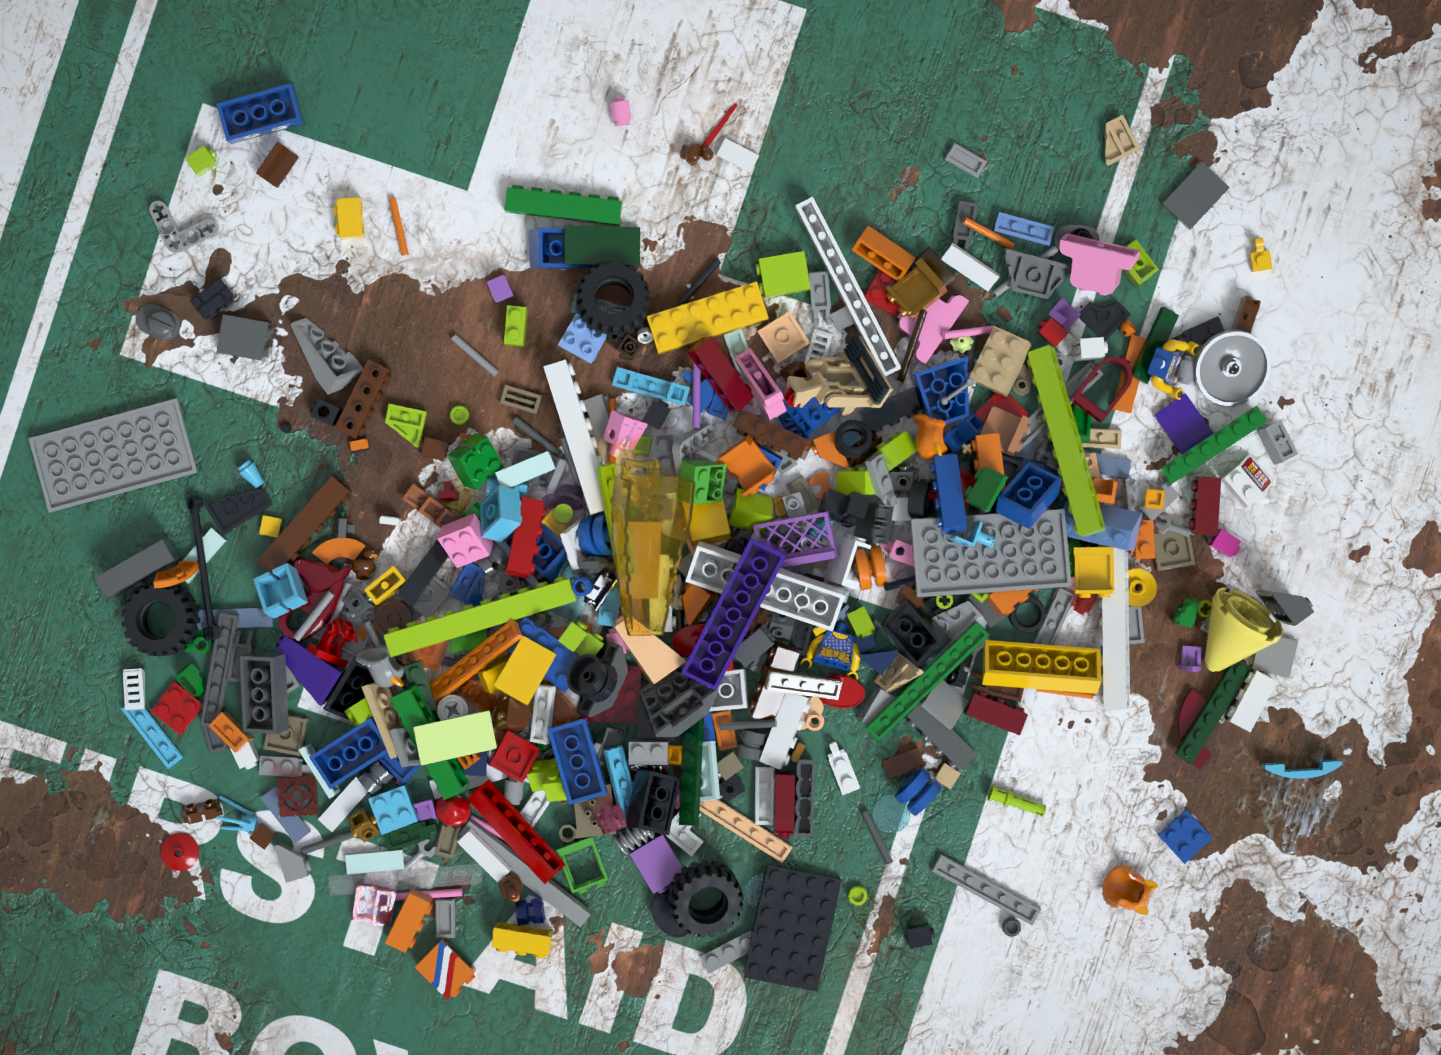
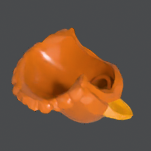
M922 413L914 415L913 420L918 426L916 449L920 457L933 460L936 455H945L948 450L943 441V428L946 422Z
M1119 865L1113 868L1107 874L1102 885L1103 900L1112 908H1118V905L1126 910H1134L1138 914L1148 915L1149 910L1146 904L1150 900L1151 891L1155 890L1158 884L1153 880L1144 879L1138 873L1131 872L1132 867L1130 865Z

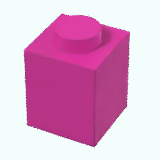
M1218 529V535H1214L1208 545L1224 556L1231 558L1232 555L1235 556L1239 552L1241 541L1223 529Z

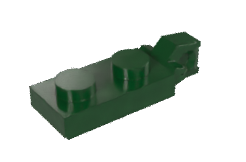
M419 821L385 833L384 837L388 850L393 851L425 841L427 838H430V833L438 831L439 828L437 822L427 825L426 821Z

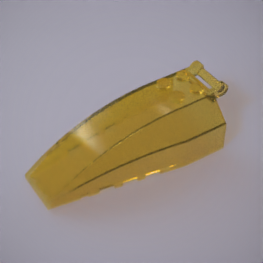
M622 458L620 463L622 473L614 477L611 529L623 619L627 635L629 636L663 635L670 610L669 606L673 598L672 589L674 581H677L678 578L676 574L678 564L682 561L683 557L681 555L683 544L687 541L692 521L696 482L682 477L659 474L660 462L658 459L630 460L629 458ZM631 468H650V474L631 473Z

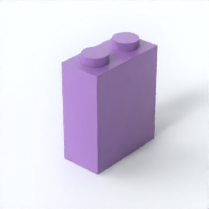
M663 834L657 835L655 839L649 840L648 843H644L641 847H637L636 850L630 852V856L653 894L657 891L660 894L669 888L667 885L670 882H675L673 878L675 874H680L682 872L681 869L684 867Z

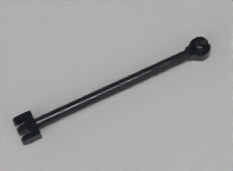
M193 495L188 496L187 507L192 514L207 627L203 628L204 639L210 641L219 639L221 634L219 625L215 626L199 515V512H201L200 508L203 507L204 502L202 497Z

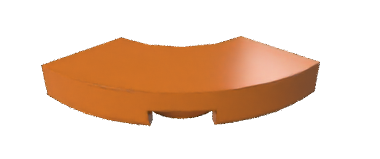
M335 538L322 543L312 553L326 564L339 557H347L354 561L366 545L351 538Z
M179 561L175 567L157 572L153 582L154 588L173 586L189 579L199 569L198 561Z

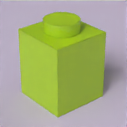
M204 145L185 158L199 177L219 164L216 161L218 156L212 148L208 149Z
M864 606L847 614L858 639L861 637L865 639L873 634L872 632L875 631V628Z
M366 697L344 711L354 727L373 716Z

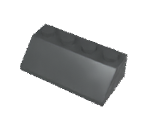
M1259 589L1255 591L1267 609L1272 612L1275 620H1279L1280 623L1296 626L1314 613L1311 608L1313 604L1307 597Z

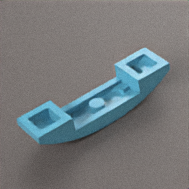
M619 367L616 369L612 386L683 406L686 404L690 387Z
M1338 759L1318 760V768L1285 770L1284 764L1280 762L1261 763V767L1269 772L1295 779L1325 775L1342 765V761Z

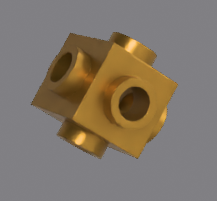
M364 808L347 818L354 837H359L364 843L380 833L374 814L370 815Z

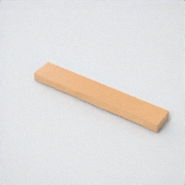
M721 800L700 802L701 812L781 863L784 862L793 846L782 839H778L776 835L760 825H755L754 821Z

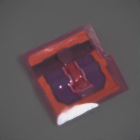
M356 882L351 920L371 922V925L390 926L396 890Z

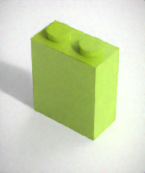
M804 251L760 258L758 260L759 264H755L757 276L761 275L762 283H759V289L765 298L811 290Z

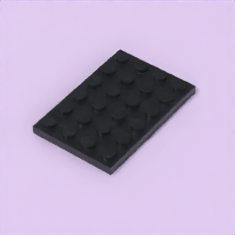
M767 864L742 976L744 978L817 992L842 879Z

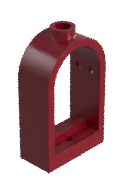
M1120 356L1119 358L1108 357L1100 361L1076 390L1070 401L1097 422H1103L1132 382V371L1128 365L1130 363L1129 360ZM1112 363L1123 370L1125 382L1104 411L1081 394V392L1103 364Z
M775 771L774 835H778V839H790V835H794L795 773L794 771Z

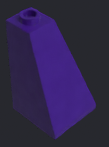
M286 635L285 637L281 636L276 643L278 648L275 652L286 655V666L320 706L326 704L346 670L314 656L306 650L308 646L302 642L291 639Z

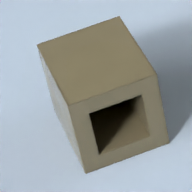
M733 750L717 761L719 779L723 777L725 781L744 768V765Z

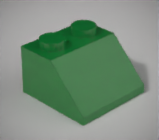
M985 466L982 470H977L973 478L976 481L973 487L969 485L964 496L966 497L965 502L983 512H989L1008 477Z

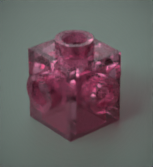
M612 803L601 807V811L595 813L597 825L601 828L603 835L627 827L625 813L621 809L620 804L612 806Z

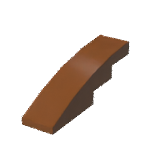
M413 482L401 497V499L417 509L418 512L440 528L443 525L461 519Z

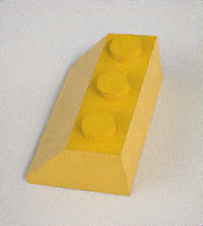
M497 922L493 929L492 948H496L498 952L511 950L515 951L517 955L530 953L534 954L536 958H545V956L550 955L554 930Z

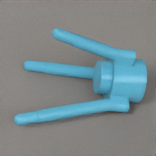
M219 796L227 804L247 814L246 816L242 815L241 820L216 816L218 820L240 824L239 826H221L220 828L224 830L254 832L258 817L254 816L255 812L249 811L223 796Z

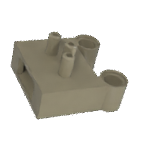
M611 782L606 783L608 790L606 795L574 803L576 826L569 822L561 826L559 836L563 841L570 842L574 838L616 834ZM562 800L558 802L565 804L568 803V800ZM564 828H571L573 835L570 837L563 834Z

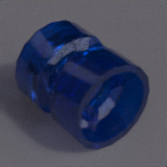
M543 898L532 899L531 902H527V900L515 902L518 926L529 925L530 922L534 924L545 923ZM530 908H534V915L530 916Z

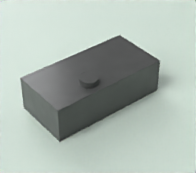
M162 539L98 575L95 579L106 598L116 597L133 586L136 589L144 585V580L182 558L171 539Z
M261 652L241 655L240 675L243 732L278 734L289 730L286 655Z

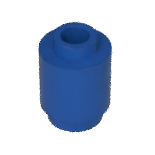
M587 576L578 577L572 583V591L577 596H586L594 588L593 581ZM582 582L586 584V589L581 588Z

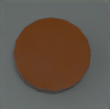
M388 600L382 603L376 609L374 616L376 629L383 636L388 633L387 629L399 626V629L406 628L407 623L413 622L410 608L404 602L398 600Z

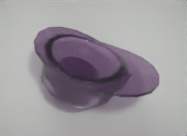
M564 484L557 493L549 494L542 498V501H545L544 507L550 510L560 504H567L572 510H583L586 508L582 487L577 485Z

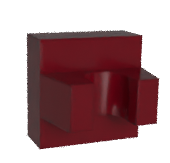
M445 481L444 491H438L440 502L459 501V492L453 490L451 481Z

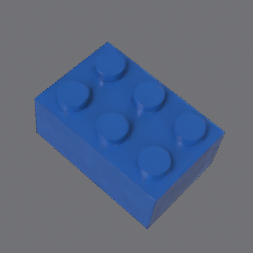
M1028 462L998 496L996 513L1030 529L1059 495L1062 478Z

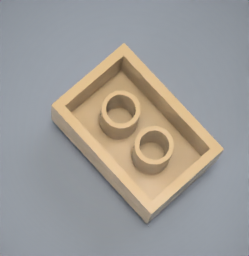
M994 326L969 379H973L974 383L1007 397L1032 345L1029 341Z

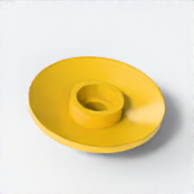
M1144 569L1129 570V605L1141 607L1149 604L1157 592V584L1154 577ZM1137 584H1140L1142 586L1141 591L1136 590L1135 587Z

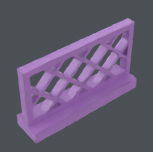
M828 511L753 525L755 535L765 539L760 535L759 528L766 527L772 531L767 541L775 533L783 539L779 547L785 541L794 546L792 552L787 553L780 568L834 559L839 555L838 548L835 546ZM816 518H825L826 525L823 529L813 524ZM803 520L809 525L804 533L795 528L798 521ZM780 524H785L790 528L786 536L776 530ZM810 527L820 532L815 541L806 535ZM792 530L801 535L797 544L787 538ZM822 534L829 538L830 546L823 547L817 543ZM803 538L813 543L809 550H804L798 546Z

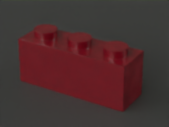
M1195 476V480L1191 482V491L1194 492L1193 499L1190 500L1192 518L1189 519V530H1191V534L1218 535L1221 478Z
M979 690L977 694L972 692L964 714L1020 736L1028 716L1024 712L1025 708L1015 704L1013 707L1007 706V701L997 697L994 701L988 698L989 694Z

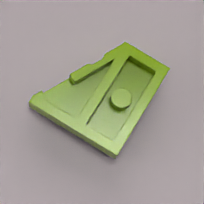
M389 404L385 423L415 447L419 448L427 412Z

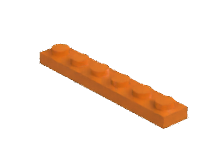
M510 620L431 682L429 686L434 700L440 702L521 639L523 635L517 621Z

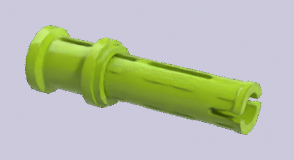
M994 784L991 786L987 797L988 801L993 800L1002 803L1005 807L1009 805L1041 817L1045 814L1047 807L1045 804L1017 796L1011 790L1005 791L997 788Z

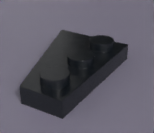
M263 488L203 503L223 535L228 534L273 505Z

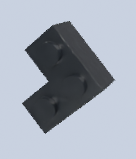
M828 489L823 493L818 513L828 511L830 521L835 520L840 522L841 526L850 528L864 520L870 497L854 491L845 495Z

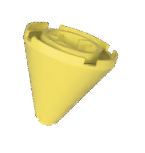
M1220 588L1212 599L1204 661L1206 667L1213 672L1221 671L1278 642L1284 633L1280 621L1277 620L1274 623L1269 617L1272 614L1269 609L1249 595L1235 589L1228 593L1225 592L1226 588Z

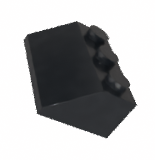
M913 387L887 398L881 408L866 407L858 411L862 422L869 427L872 434L882 431V426L888 423L891 427L900 423V418L902 417L912 418L918 414L917 411L921 410Z
M356 656L323 708L325 711L347 720L350 719L344 711L365 698L363 686L375 682L367 666L358 663Z
M637 769L625 826L669 836L681 779L653 771Z

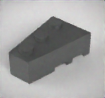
M672 434L653 436L640 496L678 492L672 453L674 443Z

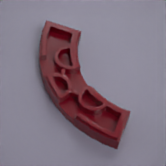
M1190 689L1180 708L1178 733L1181 742L1206 703V700L1193 689ZM1203 746L1193 762L1199 770L1212 756L1205 746Z

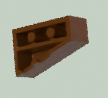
M501 691L492 721L493 729L504 732L508 730L511 733L526 729L528 727L531 701L527 706Z

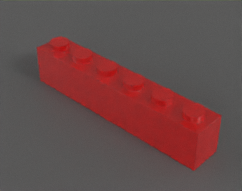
M489 779L467 799L544 885L566 866L561 858Z

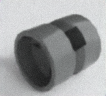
M495 542L490 556L479 559L476 562L492 578L499 572V567L504 568L507 565L508 556Z
M742 729L740 735L742 743L738 744L736 755L759 761L762 753L760 746L764 744L766 734L750 729Z
M377 759L371 764L370 771L365 770L358 777V780L367 791L376 795L383 788L382 783L387 784L394 775Z

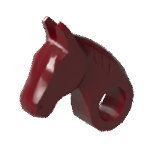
M298 558L294 561L293 567L297 569L299 576L305 580L310 591L306 594L308 603L294 610L288 608L289 612L279 616V627L283 634L291 639H295L293 636L296 631L290 625V617L293 612L302 609L309 617L326 593L330 591L335 596L301 639L306 640L325 627L337 607L344 579L352 571L350 566L347 565L342 569H338L331 565L306 558Z

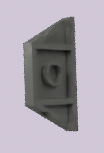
M1004 248L1009 286L1013 291L1048 299L1054 293L1055 288L1062 284L1063 279L1072 269V265Z

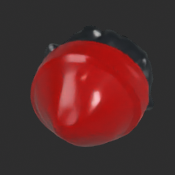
M459 794L445 800L443 797H440L436 802V815L445 827L451 826L454 829H458V827L465 825L471 819L472 810L470 802Z

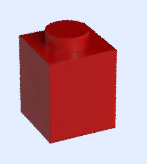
M1052 317L1048 320L1044 319L1037 326L1039 328L1037 334L1052 347H1057L1069 333Z

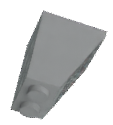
M630 738V776H636L637 769L668 775V740Z

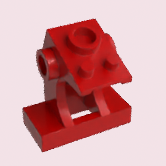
M336 617L327 625L319 644L310 643L306 650L318 658L345 668L348 661L341 656V649L346 641L353 640L358 643V634L354 632L350 621ZM337 635V637H336L335 641L333 642V644L330 643V642L332 641V639Z

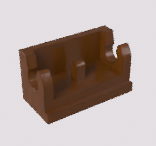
M1247 295L1242 297L1231 330H1242L1251 333L1261 301L1251 299L1252 297Z

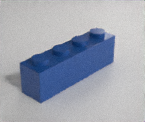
M957 454L936 455L929 468L930 474L934 475L932 490L936 492L937 497L934 499L935 510L939 511L937 527L941 528L942 535L965 533L967 520Z

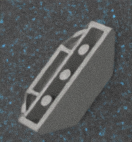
M608 642L606 647L597 655L601 660L615 667L617 672L615 690L610 697L599 703L590 702L584 697L579 696L578 713L593 717L613 706L628 673L623 647L618 644Z

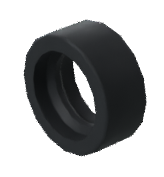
M847 420L837 428L834 439L835 448L845 457L859 458L865 455L870 448L872 440L871 430L862 421ZM847 431H856L864 437V444L860 447H850L842 441V435Z
M920 481L912 483L908 496L909 517L921 519L927 517L931 500L927 499L931 490L930 483Z
M1031 596L1023 602L1035 605L1039 615L1035 623L1023 625L1016 618L1017 608L1021 605L1017 602L1014 605L1015 609L1009 614L1011 624L1017 630L1023 632H1034L1040 629L1046 619V609L1043 603Z

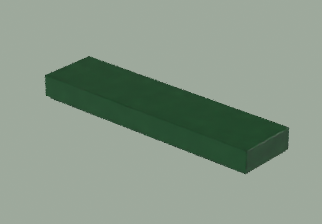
M1166 307L1160 308L1132 369V377L1143 384H1148L1151 378L1148 374V369L1156 348L1163 346L1168 341L1179 317L1178 314Z

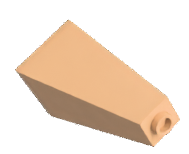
M622 615L614 621L616 624L612 627L649 682L657 683L686 662L680 655L631 616L627 615L625 617V615Z

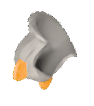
M387 645L368 648L356 655V661L363 666H367L373 680L380 687L389 688L394 685L402 687L404 685L401 680L404 676V668L397 663L394 656L390 657Z

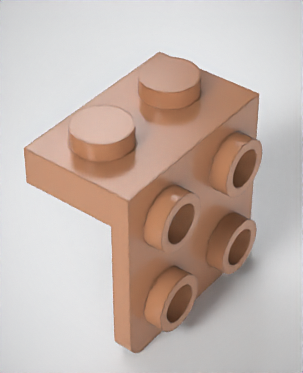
M992 407L980 435L999 433L1001 452L1013 456L1015 451L1019 453L1023 442L1020 440L1022 435H1027L1031 424H1028L1030 418L1024 415L1020 418L997 407Z

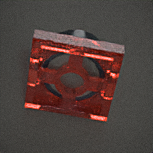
M315 776L277 778L279 818L319 815L317 779Z

